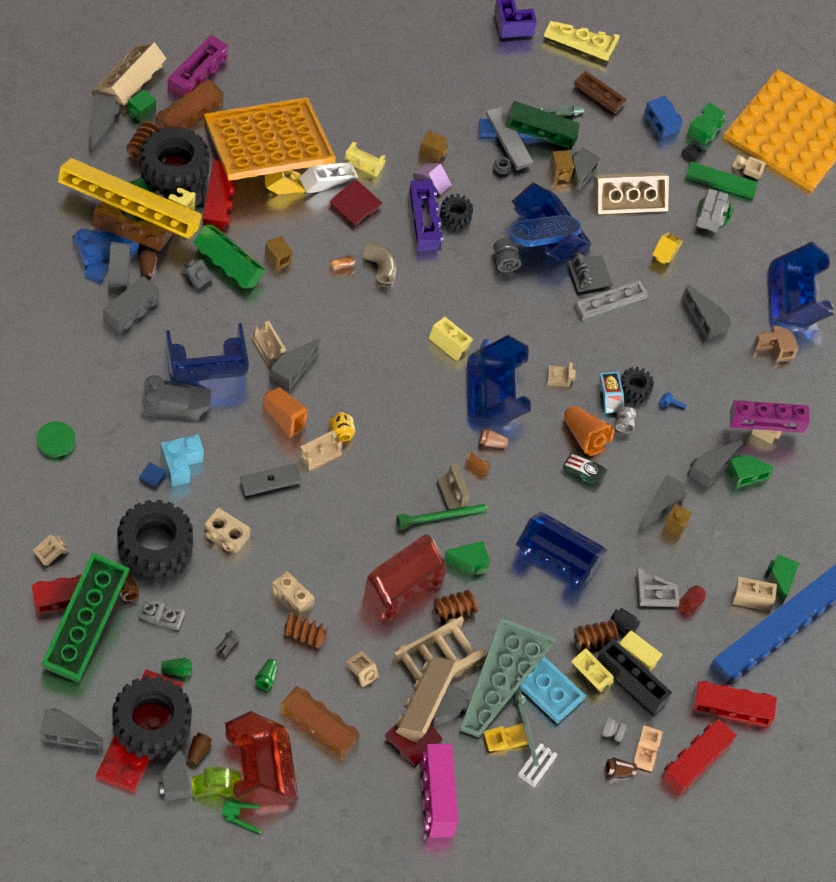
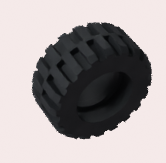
M174 126L169 127V129L161 128L157 133L156 131L150 134V138L147 137L143 141L140 148V175L144 179V183L147 186L149 185L153 191H159V194L164 196L165 194H173L182 197L183 195L177 192V188H182L192 193L196 191V188L200 189L208 179L210 165L208 145L200 135H195L194 131L190 129L187 131L183 127L174 128ZM178 156L186 159L189 163L180 167H171L160 161L166 157Z
M146 500L145 504H135L134 509L129 508L125 512V516H122L120 526L117 529V549L119 550L120 559L124 560L126 567H132L133 573H142V577L148 578L150 575L157 579L160 578V575L165 577L171 576L172 571L177 573L181 570V565L185 566L187 564L188 558L192 554L193 526L188 515L183 514V510L177 506L175 508L171 502L166 504L163 503V500H157V502ZM158 528L170 533L174 541L166 548L152 550L143 547L136 538L145 530Z
M144 676V679L141 681L138 678L132 680L131 686L126 684L122 688V692L117 694L116 702L113 703L112 708L113 732L118 737V743L121 746L125 745V750L130 754L134 751L136 752V757L142 758L143 755L148 756V759H154V756L158 755L160 758H164L167 752L173 754L177 751V746L182 747L185 743V738L189 736L192 707L187 693H183V688L179 684L174 686L172 680L167 679L164 681L161 676H156V679ZM155 704L167 709L172 719L164 728L150 731L137 726L132 720V715L138 708L144 705Z

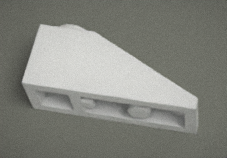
M352 162L312 166L300 177V180L306 192L313 193L356 180L359 177Z

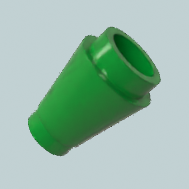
M186 657L162 661L161 672L186 677V675H191L192 661Z
M267 659L255 676V684L260 689L268 690L274 685L278 666L275 660Z

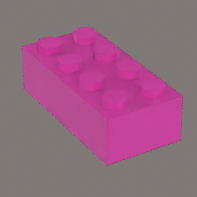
M427 744L426 751L422 752V760H420V771L424 772V779L421 781L422 791H425L423 811H427L426 818H424L425 831L428 830L429 838L454 837L458 824L452 744Z

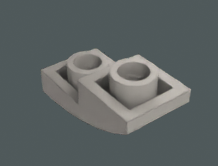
M144 599L138 618L158 626L179 631L185 612L183 609L167 607L163 602Z

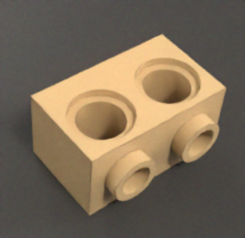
M219 507L204 524V534L208 539L217 541L225 550L232 551L235 554L250 537V527ZM219 525V526H221L222 528H219V529H218V528H215L214 526ZM231 536H237L238 538L232 539Z
M288 571L272 583L271 594L290 612L294 611L295 617L301 614L302 618L313 608L315 597Z

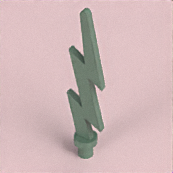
M565 105L543 109V111L561 117L568 115L577 116L578 114H584V106L577 107V105H573L572 108L564 109ZM543 106L534 107V108H538V109L542 110V109H543Z
M518 689L514 693V703L519 706L534 765L538 767L539 762L535 751L536 748L524 707L526 697L522 694V690Z

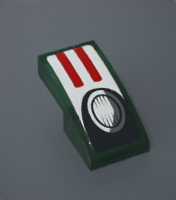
M572 452L562 466L565 472L579 475L582 481L598 486L607 473V469L600 464Z

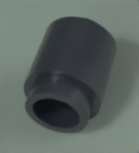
M620 608V610L615 609L610 617L614 621L616 628L626 634L630 631L635 633L641 621L637 620L638 617L623 608Z

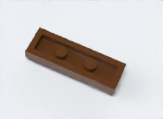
M584 71L574 82L576 87L613 113H616L626 104V98L587 71Z

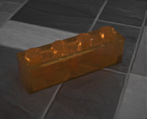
M211 80L201 83L195 90L186 93L183 98L174 101L165 110L159 111L155 116V125L160 129H169V127L173 126L174 128L183 127L187 129L203 118L204 114L210 113L221 106L224 101V92Z
M296 686L281 702L280 711L342 760L359 743L360 734L358 730L344 723L338 714L331 713L324 703L313 699L306 689Z

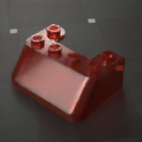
M423 535L374 569L367 577L363 601L382 623L395 619L399 614L398 610L401 603L405 600L410 601L419 590H425L428 587L438 588L444 583L447 566L430 535Z
M249 711L226 722V739L240 747L244 781L240 780L234 784L233 794L235 799L244 803L258 804L259 806L287 804L297 800L298 789L290 736L287 729L283 725L253 711Z

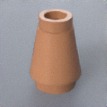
M483 428L479 443L486 447L505 449L508 444V438L490 428Z

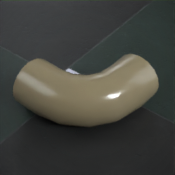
M367 241L363 259L371 260L378 265L376 279L383 284L393 283L397 268L393 254L386 247Z

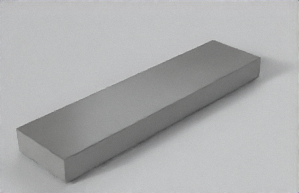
M503 106L486 111V116L515 169L519 170L531 166L533 160L517 131L505 127L507 113Z
M638 280L577 301L574 306L581 319L584 320L645 299L648 293L641 281Z

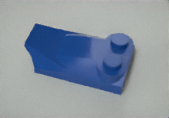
M85 228L80 229L72 236L73 243L85 269L88 265L99 261L103 263L109 262L111 242L130 244V255L137 254L140 243L99 228L91 231Z

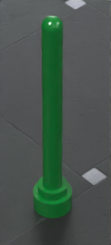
M480 504L416 516H409L404 513L396 515V523L398 529L403 530L408 529L411 524L485 512L487 505Z

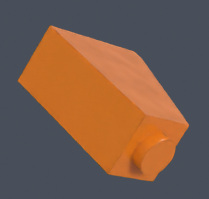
M280 387L275 390H269L264 395L263 407L289 438L305 430L308 412L305 406Z

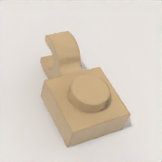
M737 155L732 167L744 169V174L759 180L766 162L751 156L747 160Z

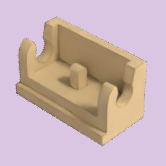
M269 321L264 322L261 330L258 327L254 328L251 339L267 366L270 367L273 361H277L281 355L286 354V349Z
M332 430L300 446L299 457L308 471H311L341 456L342 444L341 442L337 443L336 433Z
M738 576L732 605L771 613L776 600L777 584Z

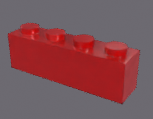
M213 159L203 215V227L204 225H214L221 232H224L225 225H229L230 214L227 213L228 210H232L233 199H230V195L234 196L235 185L232 182L236 180L228 181L220 160Z
M82 574L72 578L61 577L54 581H38L35 584H31L36 614L66 610Z
M698 681L694 689L692 711L770 727L775 719L777 697L771 696L768 693H754L749 689H735L729 685L720 686L712 684L710 681Z
M720 719L714 724L710 722L703 730L705 733L701 737L697 735L690 743L692 746L688 750L684 748L677 755L678 759L675 762L670 761L664 768L666 772L662 779L680 795L734 742L737 735Z

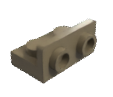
M458 463L451 464L449 472L437 478L448 510L467 507L470 498Z

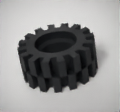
M451 194L450 198L447 196L442 201L440 208L442 223L445 222L446 226L450 224L452 229L453 226H456V229H459L460 226L464 228L465 225L468 226L472 219L473 204L470 203L469 198L465 200L466 196L464 195L461 198L459 197L460 194H457L456 197H454V194ZM458 208L463 211V214H453L450 212V209Z
M631 367L629 371L627 369L624 371L620 381L625 400L630 398L631 403L636 400V403H640L641 400L644 402L646 398L650 397L654 381L653 376L649 377V371L645 373V369L642 368L640 371L639 367H636L635 370ZM638 381L643 385V388L635 389L630 386L629 382Z

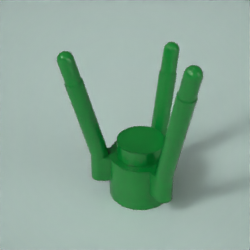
M225 798L222 815L227 816V821H233L261 834L262 831L236 818L235 815H240L241 807L259 808V805H274V802Z

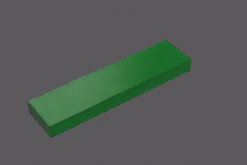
M690 162L685 177L686 179L749 199L754 198L758 182L695 162Z

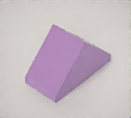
M425 163L413 173V176L418 180H432L433 187H436L439 197L452 187L441 163Z

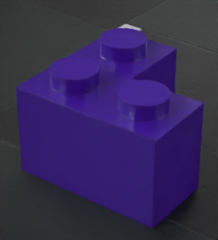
M496 0L494 13L500 38L533 36L535 34L537 20L534 9L517 10L514 0Z

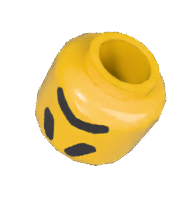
M339 412L330 419V431L334 430L338 442L349 441L355 434L353 418L350 415Z

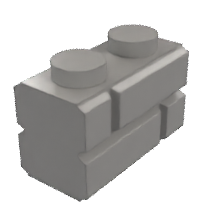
M707 189L697 221V227L707 228L710 231L716 232L719 226H723L726 217L723 216V212L727 213L730 203L727 202V194Z

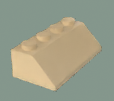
M155 42L135 45L91 91L98 95L116 96V104L126 105L128 100L131 99L130 97L141 90L143 83L149 81L152 78V74L163 66L162 63L166 60V57Z
M664 172L594 175V197L598 214L668 211L669 175Z
M433 657L430 662L426 661L421 669V672L424 674L421 680L417 678L412 688L415 690L413 697H408L404 705L407 709L404 715H399L395 723L398 726L396 733L416 743L421 740L435 715L459 662Z

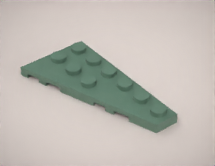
M501 618L460 731L479 738L554 645L557 638Z

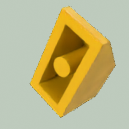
M294 170L264 174L266 188L278 195L303 193L306 191L300 180L302 175Z
M667 232L661 236L652 255L663 264L669 263L684 240Z

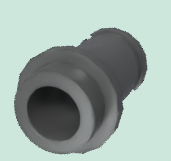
M232 630L225 633L226 637L215 648L219 653L225 647L220 654L223 657H226L231 648L239 643L240 636Z

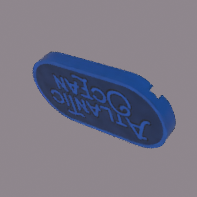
M566 215L519 221L511 226L510 239L514 243L518 244L519 242L522 243V246L526 247L570 241L577 238L578 234L581 233V223L577 219Z

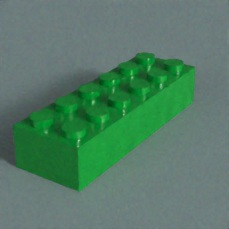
M92 552L41 663L42 668L76 683L80 682L130 568Z

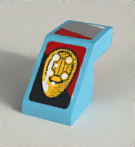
M600 372V392L603 393L604 412H617L619 408L624 407V396L619 372Z

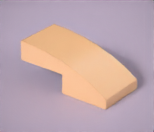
M643 726L633 763L638 768L652 772L663 731Z

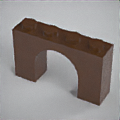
M103 201L94 210L91 226L159 251L174 234V232L149 221L142 222L127 218L123 215L125 213L124 210Z

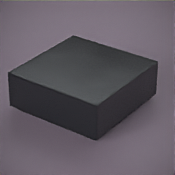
M693 140L682 150L681 154L691 162L697 163L706 155L707 150Z

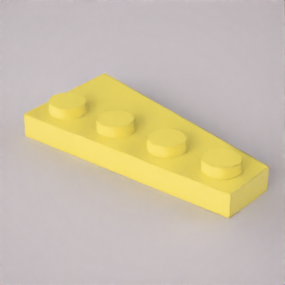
M550 21L544 34L547 38L607 61L620 35L616 34L613 37L605 35L606 32L598 31V33L588 32L587 28L574 29L572 25Z

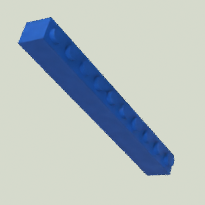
M836 564L713 659L710 668L725 684L731 680L736 681L742 675L741 672L743 670H750L756 664L757 659H764L770 653V649L773 647L778 648L784 642V638L787 636L792 637L798 631V627L801 625L805 627L812 620L811 617L815 614L819 616L826 609L825 606L828 604L833 605L836 602Z

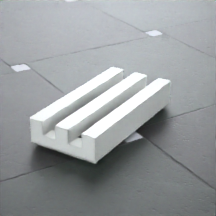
M542 743L535 750L537 756L540 752H543L538 760L539 766L547 756L550 759L534 781L531 780V777L539 766L535 767L534 765L527 776L524 775L533 763L532 756L518 773V777L534 788L558 755L555 752L552 753L551 749H546Z

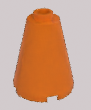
M578 406L569 407L565 411L564 420L584 453L589 456L597 455L605 449L604 445L606 442L610 444L614 436V428L610 424Z

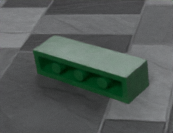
M513 101L508 110L505 127L572 149L578 139L580 123Z

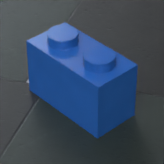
M666 96L647 102L644 113L661 139L680 132L683 122L682 117L677 114L672 102Z

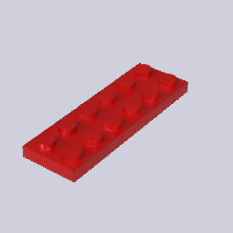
M145 669L141 678L143 680L144 676H150V679H156V676H161L162 680L170 679L173 681L174 686L179 684L183 688V683ZM148 704L138 708L133 713L132 720L142 729L155 731L165 727L170 713L162 706ZM114 735L96 773V778L135 793L150 759L145 755L142 758L136 757V752L134 751L130 754L125 750V745L121 746L118 743V737Z

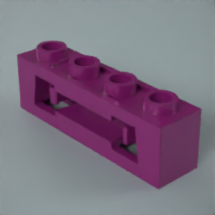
M210 35L168 77V90L184 100L189 95H192L196 88L206 81L210 73H214L218 65L226 61L228 58V45Z
M734 400L730 409V428L805 433L810 422L809 405ZM796 423V427L790 426V424Z

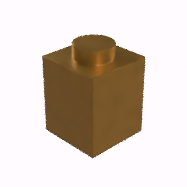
M428 130L421 141L419 153L439 161L441 156H445L448 151V138Z
M570 150L552 152L550 164L554 180L572 178L574 164Z
M282 236L272 238L265 243V255L276 270L292 262L293 251Z
M675 504L663 529L680 538L691 518L692 512Z

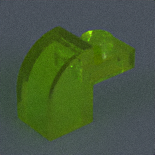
M227 767L206 768L204 773L192 777L193 797L201 798L215 793L225 798L241 793V773Z

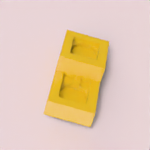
M523 723L508 728L500 726L483 731L489 751L506 750L529 744Z

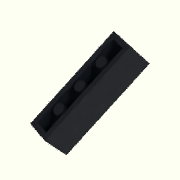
M614 639L600 650L597 660L654 715L669 701L672 692Z

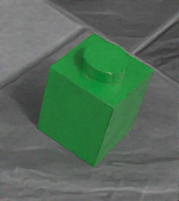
M145 89L128 100V112L131 117L136 118L139 122L156 111V99Z

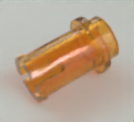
M347 254L346 257L332 259L331 266L333 271L348 267L352 269V266H355L353 255L349 256Z
M470 453L465 461L466 464L475 468L480 475H486L491 467L488 461H483L474 453Z

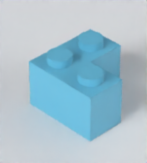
M199 434L161 443L160 455L171 487L190 483V469L188 465L203 462L204 449Z

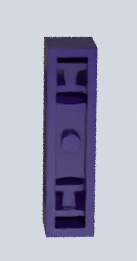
M432 180L410 181L409 196L417 251L439 250L440 243H443V232L439 231V228H441V218L437 217L439 204L435 202L437 196L436 187H433ZM427 199L426 210L429 226H424V231H422L424 221L421 205H425Z

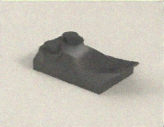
M151 375L145 379L141 415L199 421V417L210 408L212 389L201 385L163 380L160 376Z

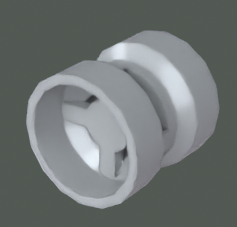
M629 407L619 408L617 411L616 429L622 433L633 432L636 411Z
M608 717L602 736L614 737L615 741L621 743L627 723H617L614 718Z

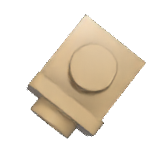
M569 362L568 367L549 365L547 385L570 387L571 380L574 381L576 375L573 363Z
M51 534L33 549L37 557L46 566L61 553L67 554L69 552L65 547L67 545L60 536L55 537Z
M363 651L346 660L347 667L358 676L362 687L379 677L375 662Z

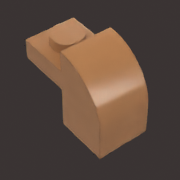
M773 326L770 333L762 332L757 334L754 342L755 350L773 348L776 360L795 358L798 351L794 335L788 329L781 326Z

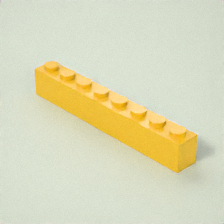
M70 158L60 167L58 182L188 239L199 229L202 214L73 158Z

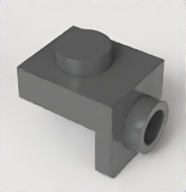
M194 259L184 265L186 268L181 271L182 274L187 273L196 289L213 279L202 259L196 262Z

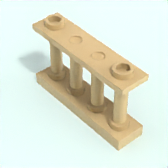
M461 616L457 619H450L444 626L407 646L402 645L398 647L394 652L392 661L395 664L403 660L415 680L417 678L421 680L423 675L410 658V655L420 651L424 659L430 662L433 656L427 649V646L437 642L447 659L459 662L451 679L452 681L482 665L486 660L487 652L484 648L478 651L473 649L460 630L464 621ZM453 633L468 654L467 657L462 660L457 659L444 640L445 636Z

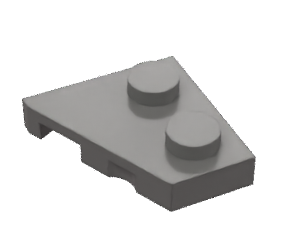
M643 569L637 570L639 606H679L678 585L666 582L656 575L655 577L644 573Z

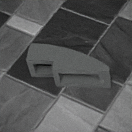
M111 242L108 292L122 294L128 289L130 244Z

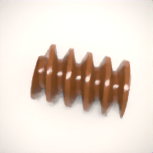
M150 121L142 122L126 146L127 153L134 160L140 162V148L143 141L147 137L150 138V134L156 131L157 133L160 128Z
M465 590L464 593L457 592L456 595L450 594L449 598L442 596L441 599H434V614L439 623H441V617L448 621V615L456 618V613H458L460 617H463L464 610L467 615H470L471 609L478 613L477 602L469 590Z
M291 611L284 626L286 636H290L293 633V638L296 640L301 635V642H305L308 638V645H312L315 642L316 648H320L328 632V628L326 630L323 629L324 623L316 627V620L309 624V617H306L304 621L301 620V614L294 618V611Z
M608 620L607 623L603 621L600 624L593 623L592 626L586 624L585 627L581 625L577 629L574 628V639L578 650L582 651V645H585L588 650L590 649V643H592L594 648H597L598 642L604 647L606 640L608 643L612 639L618 641V632L614 621Z

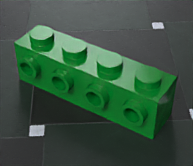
M204 225L193 242L198 247L199 252L208 255L213 264L221 266L224 269V273L235 278L237 284L242 288H255L266 271L264 267L214 225Z

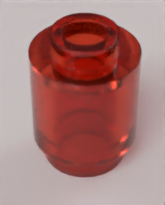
M698 585L690 587L679 600L680 609L685 613H695L705 601V590Z

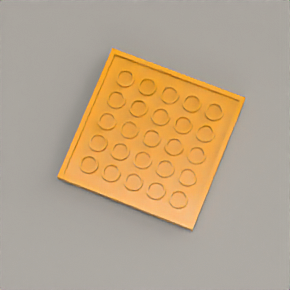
M777 69L727 129L723 138L755 158L766 162L768 166L812 192L836 162V104Z
M308 97L204 114L205 124L228 181L335 163L333 150Z

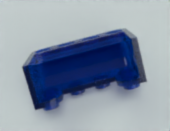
M534 182L511 201L515 206V212L519 216L523 215L528 220L558 215L573 217L555 193ZM581 229L578 237L569 234L561 242L543 245V251L549 257L553 256L556 260L560 259L563 261L587 250L592 243Z
M813 241L775 258L769 265L771 317L778 323L811 325L834 315L831 302L827 300L817 301L816 275L829 268L830 253Z
M238 323L237 337L229 338L224 342V355L187 359L185 348L180 344H172L170 330L166 331V353L169 372L177 382L239 377L247 374L249 361L242 323Z
M507 335L469 356L467 360L468 415L470 418L476 421L509 422L531 411L529 398L521 396L516 399L515 369L528 361V345Z
M543 512L530 517L516 543V546L520 547L519 550L524 554L530 555V553L534 554L537 552L543 560L547 562L553 561L558 564L557 567L560 570L569 571L570 580L577 584H585L590 580L608 551L604 546Z

